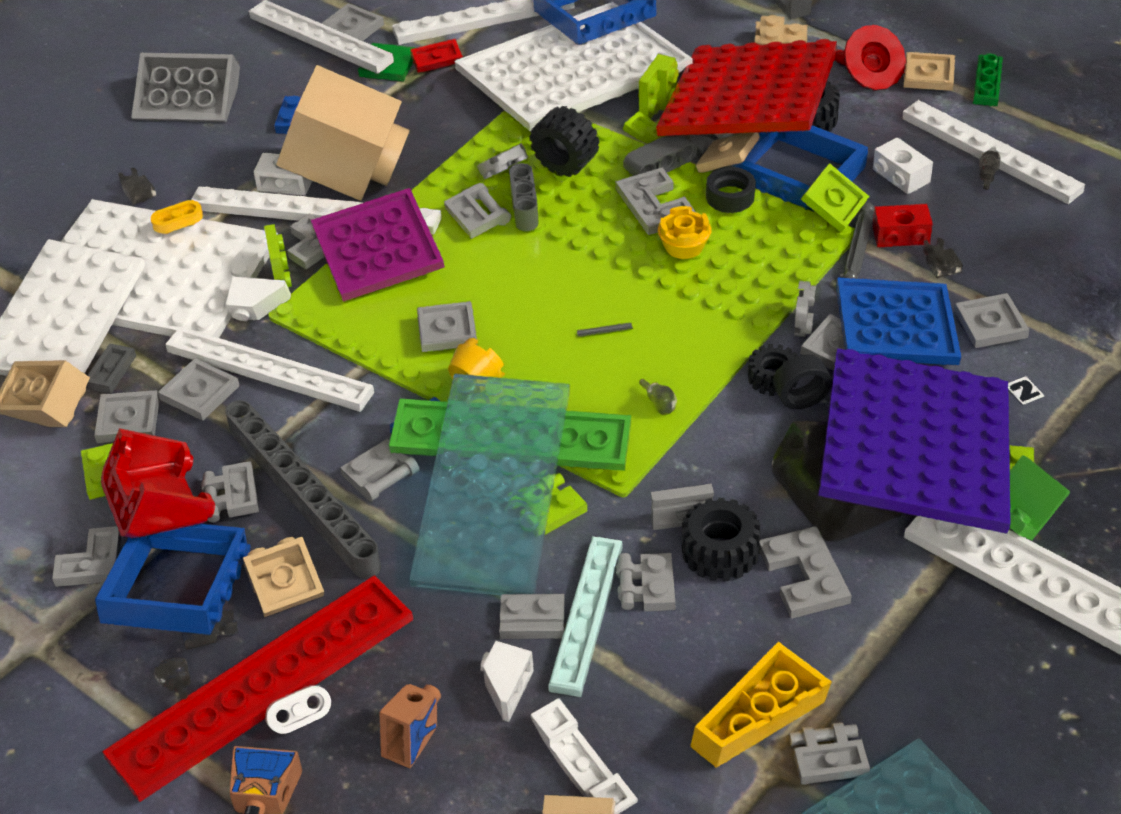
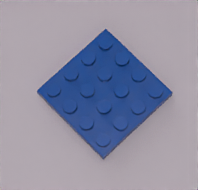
M837 278L836 292L845 350L853 349L860 354L883 355L887 358L901 361L910 360L916 364L960 365L961 352L947 284Z

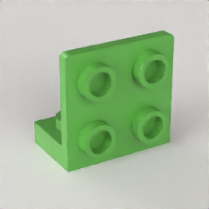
M1024 455L1020 457L1010 470V528L1018 535L1033 540L1070 494V491Z

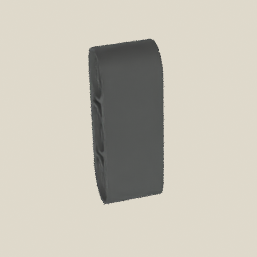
M684 135L663 136L630 152L623 161V167L632 176L661 167L667 173L690 162L697 153V146Z
M519 163L513 165L509 170L515 225L519 230L530 231L535 229L539 223L534 177L531 166Z

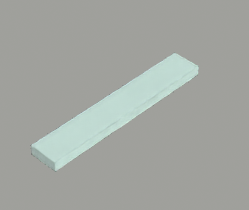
M595 536L591 538L548 684L549 692L577 697L582 695L616 573V565L619 562V555L622 551V541Z

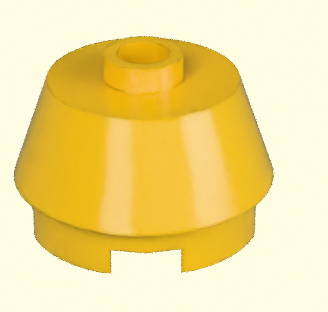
M679 206L670 209V214L664 218L661 217L660 224L658 225V235L667 253L679 259H689L699 255L711 234V226L707 215L704 212L702 215L693 212L690 206Z
M469 338L463 344L457 346L448 371L459 388L478 396L501 383V378L505 375L501 371L504 363L491 348L485 351L476 345L478 343L477 339Z

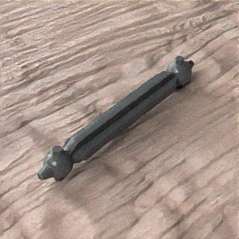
M871 201L864 203L859 210L860 215L857 217L845 264V273H840L839 278L858 279L873 222L874 206Z

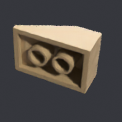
M66 360L14 361L0 389V414L48 427H67L74 417V411L80 398L85 394L86 385L90 377Z

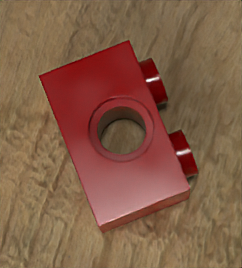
M927 204L874 207L872 228L877 247L930 245L933 223Z

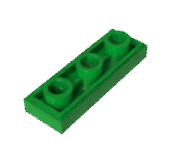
M991 53L978 55L973 104L998 107L1002 56Z

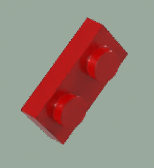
M456 39L411 49V57L417 73L454 65L455 60L463 58Z

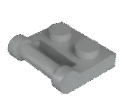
M478 183L444 201L445 209L471 239L498 224L505 225L511 219L510 213L497 204L489 195L488 188L482 183ZM475 199L481 200L492 213L488 215Z
M388 438L340 467L341 475L370 502L378 498L380 492L407 475L413 476L419 472V466L412 457H407L401 453H390V440Z

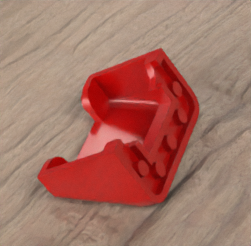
M119 428L103 467L101 485L121 536L129 538L144 537L202 524L213 516L215 502L212 496L205 492H201L198 497L193 496L185 479L186 472H189L193 466V455L190 454L186 442Z

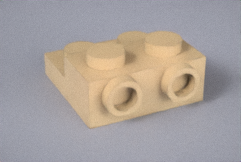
M776 15L761 16V21H756L755 43H758V45H767L774 41L787 44L797 40H804L807 43V25L797 23L791 25L784 24V17Z
M288 537L279 541L277 546L268 549L263 547L250 551L247 554L248 556L243 557L245 570L264 617L324 596V590L303 537L296 539Z

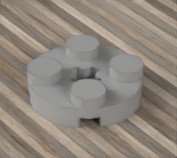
M520 143L477 165V168L483 178L486 179L528 158L523 144Z
M799 281L798 289L804 290H799V296H797L794 336L806 337V334H811L814 313H808L809 306L814 307L816 286H812L810 281Z

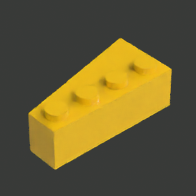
M777 642L695 726L690 747L717 768L823 704L832 681L780 642Z

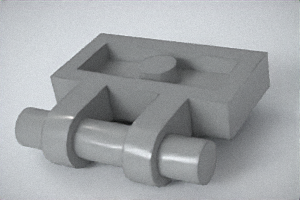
M251 461L222 466L223 475L215 476L212 471L203 473L201 492L209 493L215 502V511L213 516L208 518L209 522L215 523L219 521V513L225 509L228 511L229 518L259 512ZM219 490H225V495L217 496Z
M628 553L619 555L616 575L620 579V585L618 586L617 593L618 599L621 601V607L624 610H631L634 608V602L642 601L644 611L676 610L671 553L640 554V564H633L631 562V555ZM642 579V586H635L633 580Z
M842 722L831 724V727L813 729L811 726L801 728L799 732L789 733L790 746H804L794 748V759L801 785L869 776L870 766L862 739L848 741L849 738L858 737L856 724L843 725ZM827 741H833V742H834V743L821 744V745H818V744H817V743H820V742H827Z

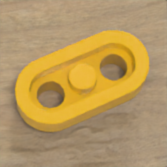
M187 200L155 211L150 219L154 231L168 234L172 231L195 225L203 218V212L199 202Z

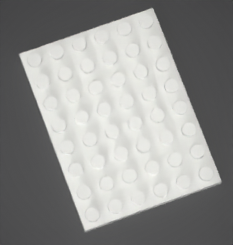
M611 2L573 17L580 21L618 7V5ZM639 22L577 45L553 25H549L455 60V67L457 71L531 131L554 107L567 106L568 109L574 108L580 113L587 108L600 105L605 101L639 89L640 78L657 54L676 58L679 73L685 70L687 65L692 64L693 60L648 26Z
M92 199L61 242L142 258L145 263L141 274L112 325L171 337L181 326L219 338L232 318L226 307L232 278H256L270 257L265 230L201 219L195 225H190L168 234H162L153 230L150 218L155 212L154 210Z

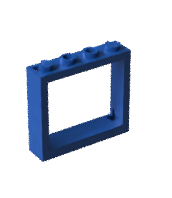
M533 0L534 11L577 45L657 16L656 0H626L628 1L626 4L580 21L561 8L578 0Z
M812 125L810 131L761 132L759 140L743 163L732 165V167H738L751 173L755 179V188L760 190V192L771 194L781 198L784 202H791L803 207L805 210L808 209L815 212L801 200L802 196L809 189V185L755 163L780 140L841 164L837 170L850 181H853L866 168L868 147Z
M197 524L139 538L128 537L95 598L100 623L210 635L215 623L221 620L225 601H229L231 598L234 581L240 578L243 557L248 556L247 554L251 550V544H247L245 528ZM152 548L226 555L202 606L126 598Z

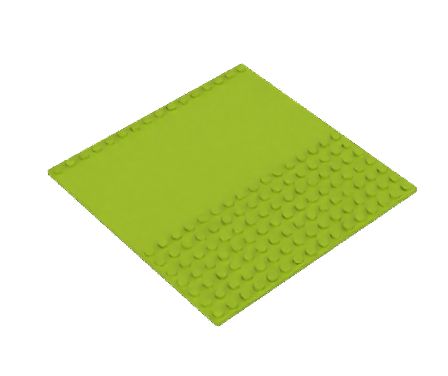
M504 110L411 190L419 208L441 211V221L435 234L431 235L443 258L445 268L342 301L331 271L326 263L291 293L288 301L278 305L268 315L270 321L427 400L436 397L442 402L631 415L632 423L625 471L560 466L619 497H627L749 361V356L752 355V352L755 349L759 350V347L767 341L793 312L797 305L799 290H804L798 289L799 281H810L812 286H816L850 248L855 228L847 226L842 232H839L818 213L808 209L805 210L803 207L791 202H784L781 198L768 193H762L756 188L754 202L749 208L736 213H725L715 210L706 200L707 177L713 171L699 173L696 164L688 162L667 172L673 181V190L655 195L660 204L685 197L697 213L702 215L704 212L707 215L711 226V234L699 255L689 259L675 258L667 253L658 232L650 235L646 233L616 191V181L632 177L623 167L625 157L630 152L646 144L592 123V127L596 129V136L600 142L598 144V152L578 174L571 177L559 176L556 172L552 173L535 157V152L530 146L532 142L529 140L531 131ZM520 143L523 144L528 158L516 164L524 163L531 166L538 204L539 223L535 229L530 231L519 230L515 225L509 170L513 165L486 179L483 178L477 168V165ZM478 183H482L488 188L489 195L497 204L510 213L511 219L507 224H498L471 239L445 209L444 201ZM732 186L718 189L725 193L742 191V189ZM475 199L488 215L492 213L481 200ZM471 301L478 340L477 345L485 351L491 348L504 363L501 371L505 375L501 378V383L478 396L459 388L448 371L456 348L422 352L417 314L418 307ZM625 323H631L633 329L581 337L577 335V330Z

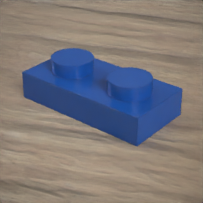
M284 96L274 125L276 133L287 134L301 97Z

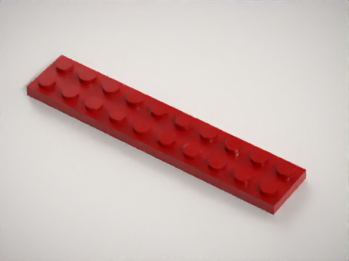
M374 575L103 750L104 758L137 800L141 802L263 721L266 710L272 702L304 687L317 685L413 620L412 612Z

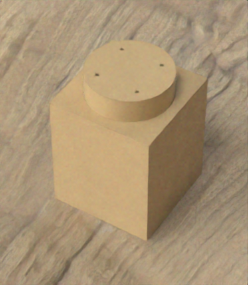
M316 65L293 115L276 166L362 201L370 180L385 186L388 185L410 131L394 123L402 101Z

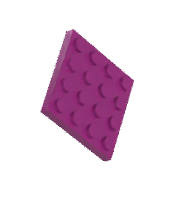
M410 188L311 220L312 228L342 301L445 268L443 258Z

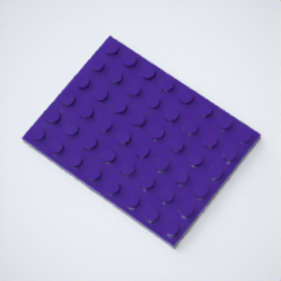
M837 348L818 496L1008 534L1011 525L1008 381L997 377L973 375L967 371L958 372L947 370L940 366L916 364L910 360L901 361L887 358L883 355L860 354L853 349L844 350Z

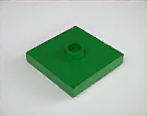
M372 43L371 45L392 53L394 62L378 74L360 66L358 69L359 77L404 82L413 64L411 49L416 47Z

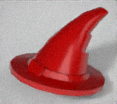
M878 25L863 26L854 31L846 41L845 50L837 49L834 61L846 66L851 77L862 87L871 90L887 89L896 84L903 75L906 64L904 48L898 37L887 28Z

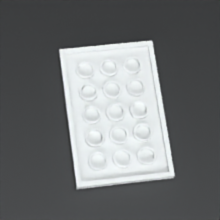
M48 239L0 318V375L7 376L14 361L66 360L85 374L145 266L143 259Z

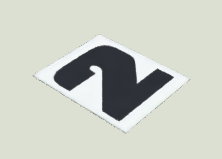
M1026 376L1008 383V389L1023 405L1044 397L1043 393Z

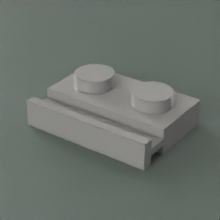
M712 484L651 492V523L653 530L682 526L683 518H686V513L689 509L694 510L695 504L699 502L704 504L706 499L712 498L713 500L714 491Z
M501 594L500 639L562 638L564 634V594Z

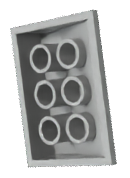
M140 53L131 118L132 120L227 122L238 89L240 66L233 54Z

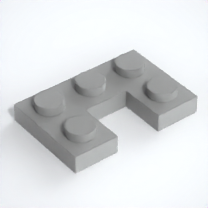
M663 167L616 181V191L648 235L658 232L661 217L664 218L670 214V209L679 206L692 207L685 197L660 204L655 195L673 190V181Z
M817 526L760 540L759 552L768 571L798 564L806 579L805 581L780 587V597L791 619L851 603L852 595Z

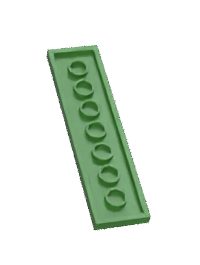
M400 398L389 449L390 453L625 471L632 419L631 415Z

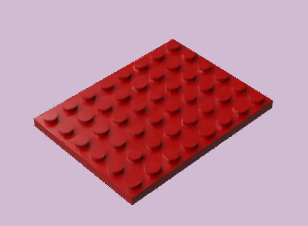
M820 39L816 42L806 43L804 40H797L787 44L774 41L767 45H758V43L752 42L744 46L724 44L721 47L702 45L695 48L691 56L693 63L686 66L656 126L657 136L810 131L837 53V41Z

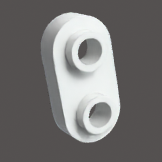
M310 685L272 702L266 710V723L270 729L277 733L285 734L324 717L331 706L330 695L324 688ZM310 696H316L318 700L314 708H309L307 705V700ZM280 710L287 712V719L283 722H278L276 718Z

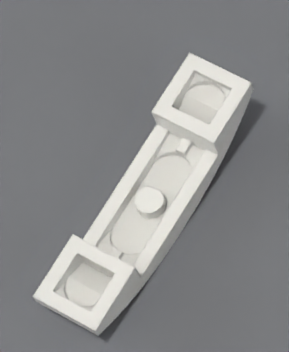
M559 698L531 714V719L548 749L584 797L613 798L615 800L614 814H619L637 803L638 799L619 774L613 775L579 732L578 722Z

